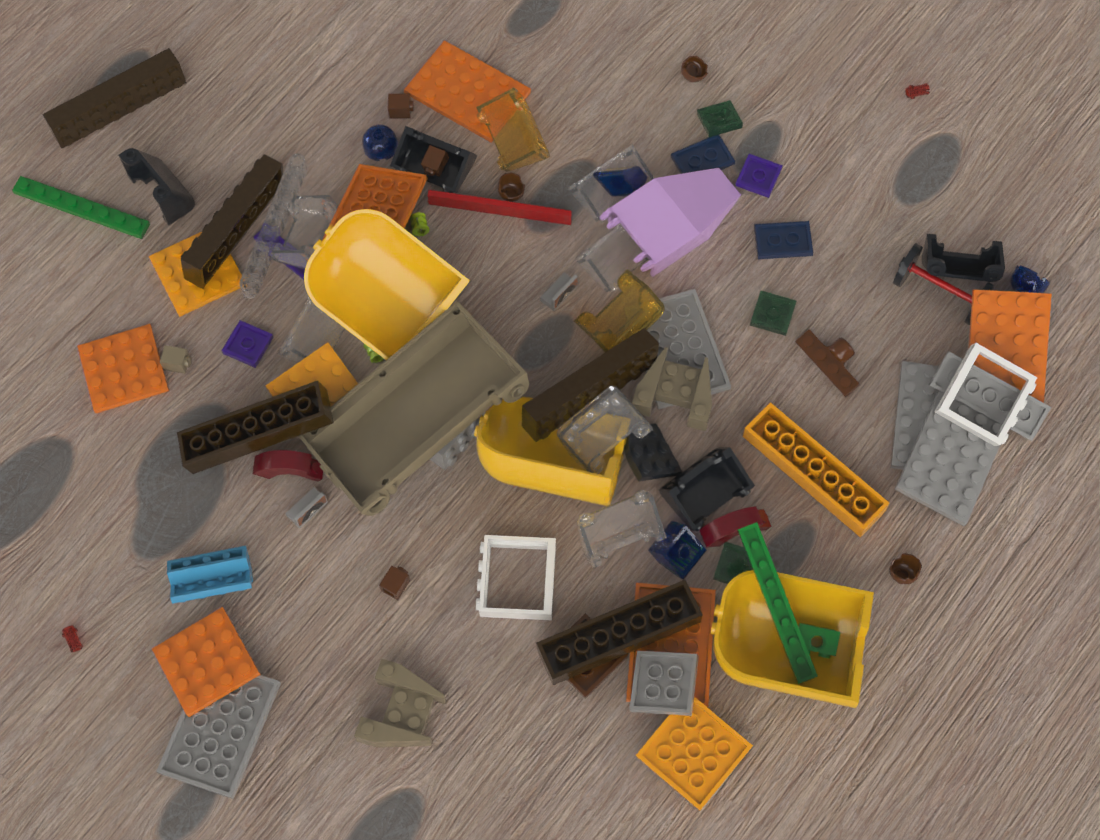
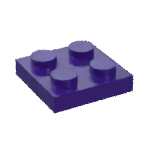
M748 154L735 186L770 198L783 165Z
M239 320L221 351L224 355L256 368L274 337L269 332Z

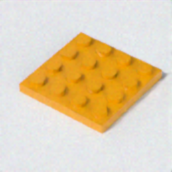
M202 232L149 256L179 317L246 286V282L231 254L203 289L184 279L181 256L185 251L189 250L193 240L196 237L198 238Z
M327 342L265 385L271 396L274 397L318 380L327 389L330 407H332L357 386L358 382Z
M694 697L692 716L669 715L635 756L700 811L753 745Z

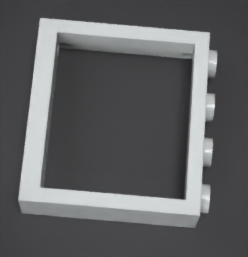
M974 343L969 347L934 412L991 445L999 446L1008 439L1009 434L1007 432L1010 427L1016 424L1018 420L1016 416L1019 410L1022 411L1026 406L1027 400L1025 399L1029 393L1031 394L1034 391L1037 377L978 343ZM979 354L1026 380L996 436L949 410Z
M484 535V542H481L480 553H483V560H479L478 571L482 572V576L477 581V591H480V598H476V610H479L480 617L552 620L556 538ZM491 547L547 550L544 610L487 608Z

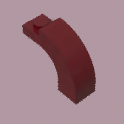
M273 450L260 453L254 458L252 474L271 479L277 475L289 474L317 482L323 479V470L320 468V462L317 459L311 458L312 455L308 453Z
M754 506L723 515L711 521L699 531L706 548L720 547L728 540L738 536V529L757 522L760 531L768 530L772 526L765 510H758Z

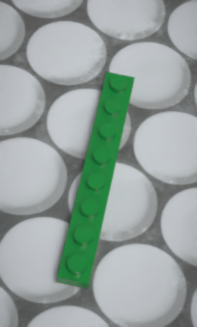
M23 176L19 177L12 189L16 195L139 239H143L150 226L147 220Z
M756 522L738 529L737 531L797 683L800 684L818 677L758 523Z

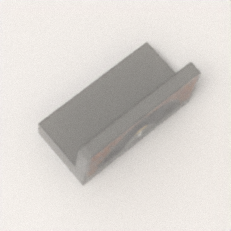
M564 272L540 297V301L555 311L578 287V276L574 275L571 278Z
M313 487L285 514L300 529L328 503L326 495Z

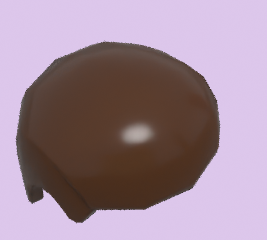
M689 56L683 61L681 72L686 80L697 83L708 74V65L697 56Z
M512 172L503 174L497 186L501 198L510 202L518 201L523 197L525 184L522 183L521 177Z
M903 553L899 558L893 559L889 573L892 579L899 584H912L919 578L922 564L916 556Z

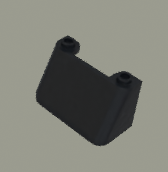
M405 126L390 167L395 168V170L425 174L427 182L442 187V192L458 193L475 163L477 155ZM430 145L446 151L449 157L440 177L426 174L421 166Z
M129 148L118 155L128 178L133 184L136 180H141L145 184L152 180L157 183L158 186L153 190V197L159 204L163 213L162 217L168 225H171L194 208L195 201L192 195L161 159L134 148Z
M936 234L926 235L922 253V264L929 274L986 282H997L1002 279L1005 271V261L1001 241H992V246L987 249L981 247L980 255L943 251L944 243L939 244L937 242Z
M718 447L662 486L659 492L691 531H699L705 526L707 516L733 497L740 496L743 498L751 493L750 489L755 485L730 447Z

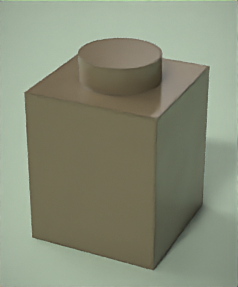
M165 345L160 364L163 370L185 374L187 368L191 365L192 359L187 349Z

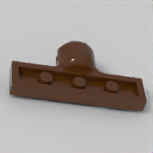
M809 329L795 341L845 397L860 386L859 382L844 367L845 362L855 354L852 346L844 338H838L832 345L825 346Z

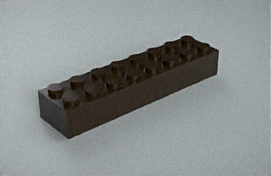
M170 48L42 115L62 149L72 145L81 138L87 137L96 130L104 128V126L113 121H117L121 117L134 112L136 109L151 103L153 100L166 95L168 92L180 88L187 82L179 61Z
M265 154L255 161L252 170L245 174L243 181L234 188L230 198L225 199L223 207L214 213L211 222L204 226L200 236L196 237L189 250L182 254L181 263L185 280L202 289L206 286L284 185L282 163Z
M645 328L638 331L522 405V427L535 442L547 438L551 432L561 429L568 421L578 418L582 412L592 409L597 402L607 399L614 391L621 390L628 382L638 379L642 373L649 370L657 359L659 342Z
M317 380L177 432L182 466L192 474L333 424L327 389Z
M682 580L536 642V647L552 685H556L701 622L703 615L686 580Z

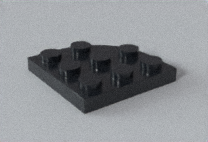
M656 423L640 425L627 435V442L624 445L625 456L638 482L673 477L683 472Z

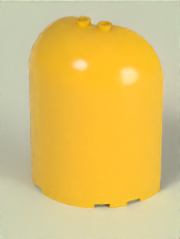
M372 209L350 212L343 216L335 226L331 224L324 232L327 235L323 241L319 239L313 246L315 251L309 258L304 273L305 288L312 302L385 360L389 359L447 310L470 281L391 217Z
M521 397L512 403H507L502 399L501 404L493 405L485 412L484 416H480L479 425H476L474 436L477 437V453L482 466L494 479L513 486L610 506L618 481L619 470L621 469L624 456L622 452H624V445L627 442L631 419L585 410L578 418L571 419L561 429L551 432L547 438L535 442L522 427V405L533 398Z
M746 571L734 577L725 587L720 605L716 604L714 616L718 617L717 623H712L710 634L714 635V653L722 670L735 681L745 685L856 708L860 698L864 669L862 658L865 637L870 625L874 592L777 572L797 625L804 623L840 631L836 656L831 655L830 659L819 657V652L811 651L809 655L818 677L798 684L754 571ZM817 635L811 639V644L814 647L822 644L821 636Z

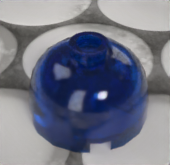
M376 124L368 128L362 140L364 153L375 161H380V159L388 160L393 157L398 147V139L395 132L383 124Z
M1021 265L1016 266L1010 278L1012 289L1016 292L1044 293L1050 282L1044 277L1040 279L1037 276V272Z

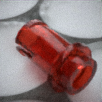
M927 83L917 86L909 85L905 93L907 98L914 99L917 96L928 95L930 91L926 90H930Z
M73 625L62 630V637H65L71 653L83 648L77 635L78 630Z

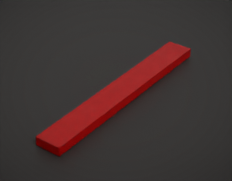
M428 190L427 194L429 205L571 225L572 223L571 210Z

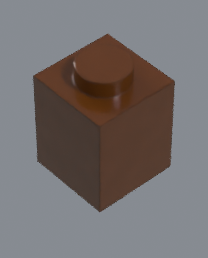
M388 94L389 119L411 118V111H414V101H411L410 94Z
M430 145L421 166L426 174L440 177L449 157L446 151Z
M391 566L379 584L380 590L399 600L410 582L408 571L399 566L398 568Z

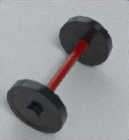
M915 243L907 256L901 260L898 266L900 268L893 281V284L901 287L909 274L913 272L972 304V295L916 266V262L923 249L919 244ZM987 282L982 290H993L995 285ZM971 310L965 319V323L970 325Z

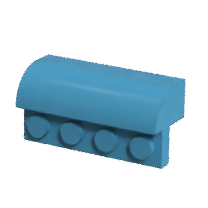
M246 546L167 561V575L171 585L170 599L172 604L252 588L253 575Z

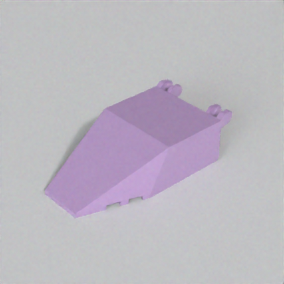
M719 168L658 177L608 208L601 214L600 219L603 221L608 218V229L615 227L619 223L624 227L643 251L634 258V262L638 263L647 257L649 261L643 264L640 269L642 272L651 269L650 275L654 277L707 241L735 205L741 194Z

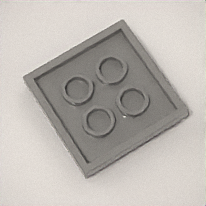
M637 651L630 711L692 716L698 654Z

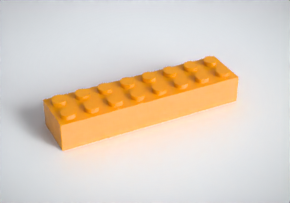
M771 402L745 427L743 438L860 538L886 512L890 504L886 499Z

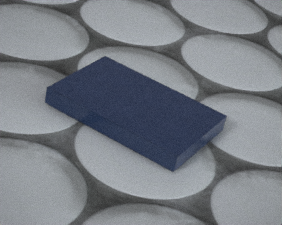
M719 133L671 153V158L680 174L714 168L723 170L735 164L733 156Z
M809 221L754 224L758 259L813 256Z

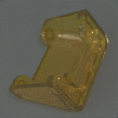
M512 88L476 107L479 112L477 117L480 123H484L488 127L500 154L497 163L501 170L509 172L550 157L530 108L518 90Z
M628 269L617 281L621 292L596 316L586 311L574 320L577 326L604 353L643 328L647 330L662 316L665 310L664 304L650 287Z

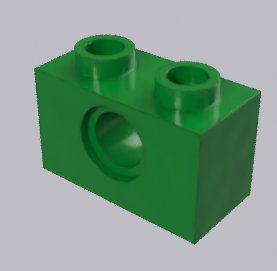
M804 623L798 624L809 654L811 651L819 652V657L830 659L831 655L836 656L840 631ZM817 635L821 636L822 644L814 647L811 644V639Z

